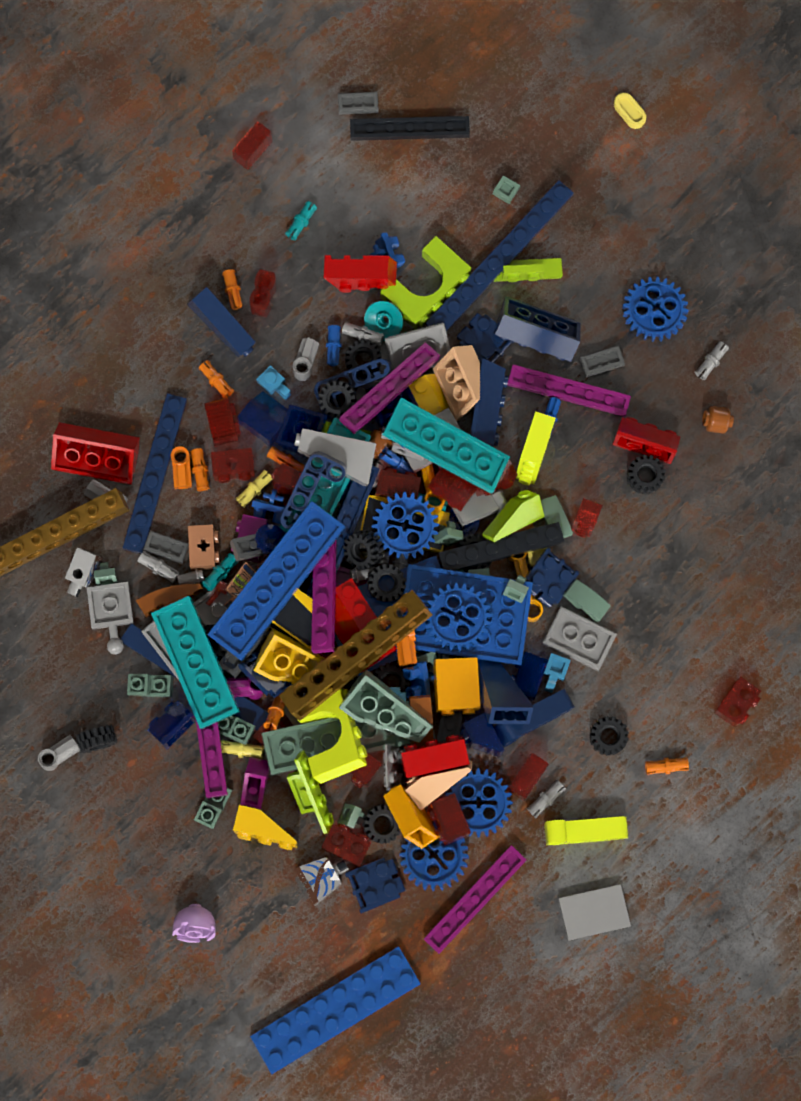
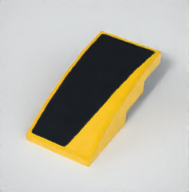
M374 495L368 496L361 525L362 531L368 530V532L372 531L374 533L378 531L376 528L371 527L377 524V521L372 519V517H379V513L375 510H382L383 507L380 503L388 504L387 498ZM395 507L392 510V516L395 519L403 517L404 512L402 508ZM444 511L431 513V515H438L433 520V523H438L439 526L434 527L433 530L440 532V525L447 526L446 521H449L450 513ZM415 512L412 520L414 523L420 524L423 522L424 516L420 512ZM387 520L388 524L401 526L404 532H406V529L421 532L424 530L422 527L409 525L408 520H405L403 523ZM395 527L387 530L388 538L396 539L399 532ZM411 532L408 534L407 540L410 544H416L419 536L417 533ZM429 541L430 549L422 548L425 551L439 553L443 552L444 545Z
M297 589L272 623L311 650L313 599Z

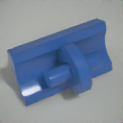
M387 232L381 233V237L375 241L376 245L373 246L374 252L370 256H390L397 262V268L403 266L405 263L403 254H394L393 251L399 247L397 236H388Z
M273 488L271 494L264 492L263 498L270 500V502L260 499L253 500L254 517L265 519L267 510L273 511L272 522L281 524L280 519L286 505L275 503L276 501L281 503L284 501L283 496L277 495L278 489Z
M424 661L417 662V664L408 665L404 668L403 677L406 680H410L411 685L405 689L406 697L430 695L431 697L430 681L434 679V673L428 672L427 663Z

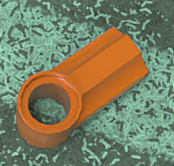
M175 447L171 452L174 489L192 488L190 454L185 447ZM179 453L186 454L185 460L181 462L175 460L176 456Z
M415 630L397 643L399 666L417 664L414 643L416 641Z

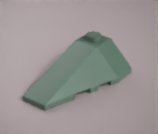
M366 669L353 683L339 706L342 711L355 721L373 725L375 728L393 732L398 736L418 743L421 742L433 727L432 724L386 684Z

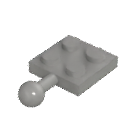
M122 582L87 587L91 628L93 630L109 627L110 640L107 643V649L111 654H119L122 652L124 644L118 638L117 626L134 624L129 583Z

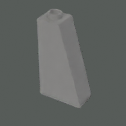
M303 428L301 434L297 433L295 439V446H298L297 452L307 457H310L312 453L317 451L323 452L345 464L347 469L345 477L362 486L369 484L376 443ZM315 457L312 459L323 465L321 458ZM334 466L331 468L335 472L342 475V470L340 467Z

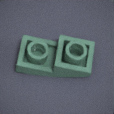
M554 495L541 500L545 525L559 522L563 538L572 536L571 526L557 496Z
M577 579L572 582L563 594L577 609H583L595 622H599L611 606L596 592Z
M128 674L127 695L172 697L173 676Z
M233 716L218 722L221 735L243 745L248 743L255 729L254 725Z
M227 788L228 795L205 797L194 821L214 829L233 790Z

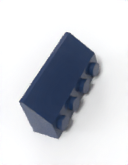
M505 296L496 323L495 335L503 340L514 341L522 347H531L542 354L547 353L559 360L571 362L580 343L581 323Z
M482 359L480 400L475 404L470 435L494 447L498 446L500 434H496L497 426L501 427L502 414H499V408L504 407L506 395H502L503 387L507 388L508 376L505 375V368Z

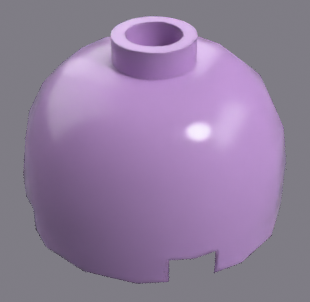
M190 904L189 907L182 909L175 916L172 935L176 934L177 939L184 942L199 943V938H206V941H210L216 934L215 919L211 912L201 905Z

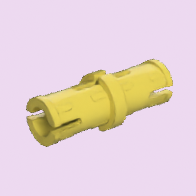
M263 470L253 482L250 481L247 484L248 487L235 498L239 504L241 503L242 507L245 508L256 495L259 496L261 490L273 480V477L267 474L266 470Z
M221 741L222 753L238 755V758H243L244 756L263 758L264 746Z

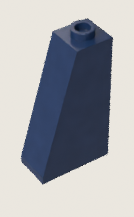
M207 287L187 304L237 357H240L242 354L246 357L254 350L252 345L256 342Z
M477 659L479 693L488 724H530L534 707L502 664Z

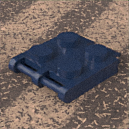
M479 313L468 323L472 330L465 326L456 336L460 341L459 346H473L481 364L482 359L488 360L496 353L490 360L494 363L499 356L502 357L504 355V351L511 343L514 344V341L508 340L500 349L499 347L505 340L495 335L496 322L486 314L481 316Z
M547 547L525 576V581L533 582L531 594L536 596L540 592L538 600L549 608L553 604L556 605L560 602L563 594L580 572L578 570L574 571L565 563L563 558L559 559Z
M260 651L254 652L250 659L246 662H241L238 664V667L266 696L270 694L275 698L286 687L291 686L292 683L280 680L273 681L253 671L255 663L248 667L247 665L251 662L257 661Z
M385 858L345 873L354 890L352 891L353 896L356 895L361 909L359 911L361 914L400 898L399 893L406 891L400 877L392 878V875L398 873L393 859L385 861ZM353 875H355V878H356L357 883H358V885H359V889H357V886H356L355 881H354V879H353ZM360 893H362V895H363V898H364L365 903H366V905H367L366 907H365L364 904H363V901H362V899H361Z

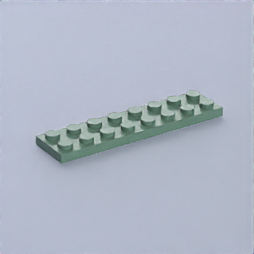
M328 718L262 733L270 775L298 770L294 760L300 751L305 750L307 757L310 758L331 749L341 736L342 726L340 720ZM355 721L362 734V738H360L361 745L365 747L367 754L385 750V745L394 747L410 745V739L398 736L384 729L375 728V726L364 722Z

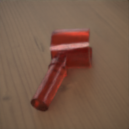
M223 581L219 582L214 594L208 599L206 604L210 606L220 593L227 595L226 588L229 584Z

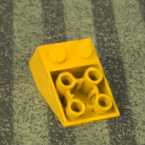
M239 805L233 828L239 839L251 841V838H256L259 843L271 846L272 842L278 843L279 848L292 850L293 847L298 848L297 841L260 809Z

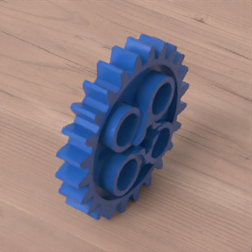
M648 277L647 283L641 279L640 286L634 283L633 290H628L627 294L629 296H625L624 301L626 303L622 306V309L627 310L623 313V317H629L625 324H632L630 331L638 330L636 336L642 333L644 334V340L651 336L652 342H654L655 337H658L661 342L664 335L670 339L671 332L677 335L678 329L683 328L682 322L687 320V317L684 315L688 314L689 311L684 308L688 305V302L682 301L685 298V294H678L681 288L674 289V282L668 285L667 278L660 282L659 277L656 278L655 282L652 281L651 277ZM648 293H655L657 298L651 299ZM671 304L674 309L668 310L664 305ZM637 309H644L646 311V314H639L637 312ZM659 319L663 325L657 326L653 320Z
M403 492L402 498L395 493V500L388 496V504L381 502L380 504L383 509L375 510L379 513V517H372V519L377 521V524L371 527L378 530L373 536L378 535L380 537L377 541L384 543L382 547L384 550L390 549L388 555L396 552V558H399L401 553L404 554L405 559L408 558L410 553L413 558H416L417 551L423 555L422 548L430 549L428 542H435L431 537L432 534H438L437 531L433 530L434 527L439 526L438 523H433V520L438 515H431L435 508L428 509L429 501L422 503V496L418 497L417 500L414 499V493L410 495V498L407 497L406 492ZM395 507L402 508L404 512L402 518L395 519L392 516V510ZM415 512L423 514L424 520L422 523L416 524L413 522L412 516ZM387 520L401 523L408 520L409 525L422 527L424 530L421 532L406 529V532H404L401 526L388 524ZM395 527L398 530L399 535L396 539L388 538L387 530L389 528ZM415 532L418 534L419 540L416 544L408 542L407 536L409 533Z
M455 583L454 589H451L449 584H447L445 592L439 588L440 595L438 596L433 593L434 601H427V604L431 606L428 609L432 613V616L426 620L430 621V623L425 626V629H432L429 637L436 635L437 637L434 642L437 643L441 640V648L449 644L450 651H452L454 646H457L460 652L463 645L469 650V643L476 647V639L484 640L481 633L488 634L489 632L485 626H491L492 624L486 620L492 617L491 613H486L491 606H484L487 598H479L481 591L476 594L473 593L474 586L466 590V583L463 584L462 588H459L458 584ZM450 598H456L459 601V606L451 608L448 606L447 601ZM441 608H445L455 615H457L458 612L461 613L462 619L473 622L475 626L472 627L468 623L460 619L458 620V622H455V617L451 614L441 611ZM468 608H475L478 611V615L474 618L467 616L466 610ZM440 617H447L450 624L446 627L440 626L438 624ZM465 626L468 629V634L463 637L459 636L457 628Z
M477 768L476 774L470 771L467 777L464 776L455 783V786H451L449 789L452 793H445V796L450 798V800L444 802V805L450 806L449 809L445 810V813L452 814L448 821L455 820L454 828L461 826V834L468 830L469 837H471L473 832H476L477 838L480 837L481 832H484L485 836L488 837V830L495 834L497 832L495 826L503 828L501 820H509L505 813H512V810L507 808V806L513 804L512 801L507 800L512 793H505L508 785L501 786L503 778L496 781V773H493L490 777L488 776L487 769L484 774H481L480 769ZM470 787L473 790V796L470 798L464 797L462 789ZM486 787L492 788L495 792L492 798L485 797L483 789ZM476 798H480V802L496 801L497 805L482 804L480 808H477L475 804L460 805L459 802H475ZM466 808L471 809L474 813L473 818L465 819L462 816V811ZM490 808L494 811L495 817L486 819L483 811Z
M434 821L433 826L441 839L440 843L435 846L430 844L427 846L434 854L438 855L440 861L448 867L447 870H444L435 858L431 859L429 852L425 848L421 849L406 838L405 840L408 844L401 845V848L406 852L400 853V857L405 859L400 862L401 866H407L403 870L404 874L411 873L408 877L409 881L416 878L415 885L417 887L423 883V889L426 890L428 885H431L432 891H435L437 885L443 890V884L445 883L452 887L450 882L452 879L459 882L456 875L464 876L461 867L467 868L468 865L463 860L469 859V855L464 854L468 847L461 846L465 843V839H458L460 832L457 831L453 834V826L446 829V824L443 822L438 827L436 821ZM419 851L425 853L423 859H414L415 853ZM447 852H453L455 857L451 861H446L444 855ZM431 867L439 868L438 874L434 876L428 874Z

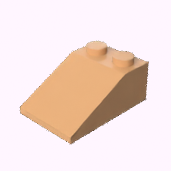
M472 345L452 347L433 368L456 421H459L480 400V361Z
M469 759L470 764L410 777L406 782L405 791L422 810L467 775L472 769L473 762Z

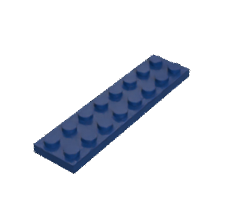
M311 501L211 629L208 636L242 661L346 527Z
M397 947L250 1037L270 1073L274 1074L421 983L401 949Z

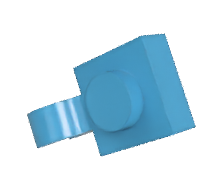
M271 365L256 379L270 395L276 391L284 400L291 396V391L283 385L285 378Z
M553 653L550 654L544 674L549 676L544 691L552 693L557 679L564 680L571 660Z

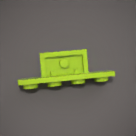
M561 258L513 260L508 266H503L502 273L494 282L560 279L563 276Z
M305 750L298 753L294 760L298 771L289 773L287 780L301 814L315 812L323 833L327 834L334 825V818L329 813L326 797L321 793L319 782L312 777L308 762L309 757H307Z

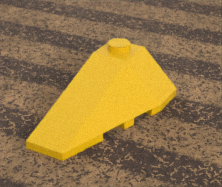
M435 374L419 377L407 387L413 404L433 415L447 408L450 409Z
M272 628L262 645L253 671L273 681L280 680L295 684L303 674L310 672L325 658L317 653L314 654L301 643Z

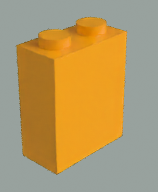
M477 658L435 659L433 670L436 712H441V715L444 716L454 715V711H462L463 715L475 714V711L480 709Z
M401 784L394 786L383 796L404 838L421 849L439 838L425 809L420 810L407 794L404 786Z

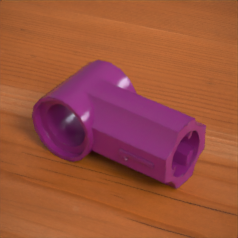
M248 677L226 678L234 697H249L256 700L264 694L260 689H255L251 686L255 684Z

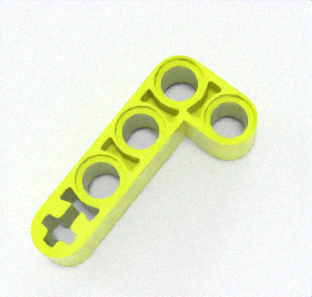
M626 816L573 821L553 820L544 823L546 845L629 838Z

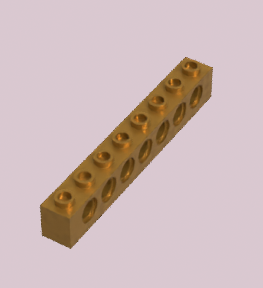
M114 488L1 546L0 576L130 511L122 492Z
M413 590L405 593L399 601L387 607L379 617L371 620L360 632L353 634L350 640L337 647L330 656L321 660L310 672L303 674L295 684L288 686L279 697L290 713L301 721L429 619L432 613ZM408 611V613L404 617H402L403 613ZM388 625H391L388 630H385ZM358 651L357 654L354 657H352L353 653Z

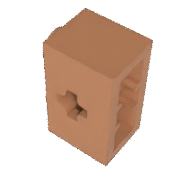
M213 525L188 526L191 571H195L196 568L198 570H213L216 563H220L219 551H215V543H219L218 530L214 531ZM203 544H206V551L202 552L201 548L203 547Z

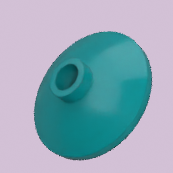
M377 301L366 310L364 323L369 330L383 333L384 338L401 332L403 317L398 307L393 303ZM384 316L388 317V323L384 321Z

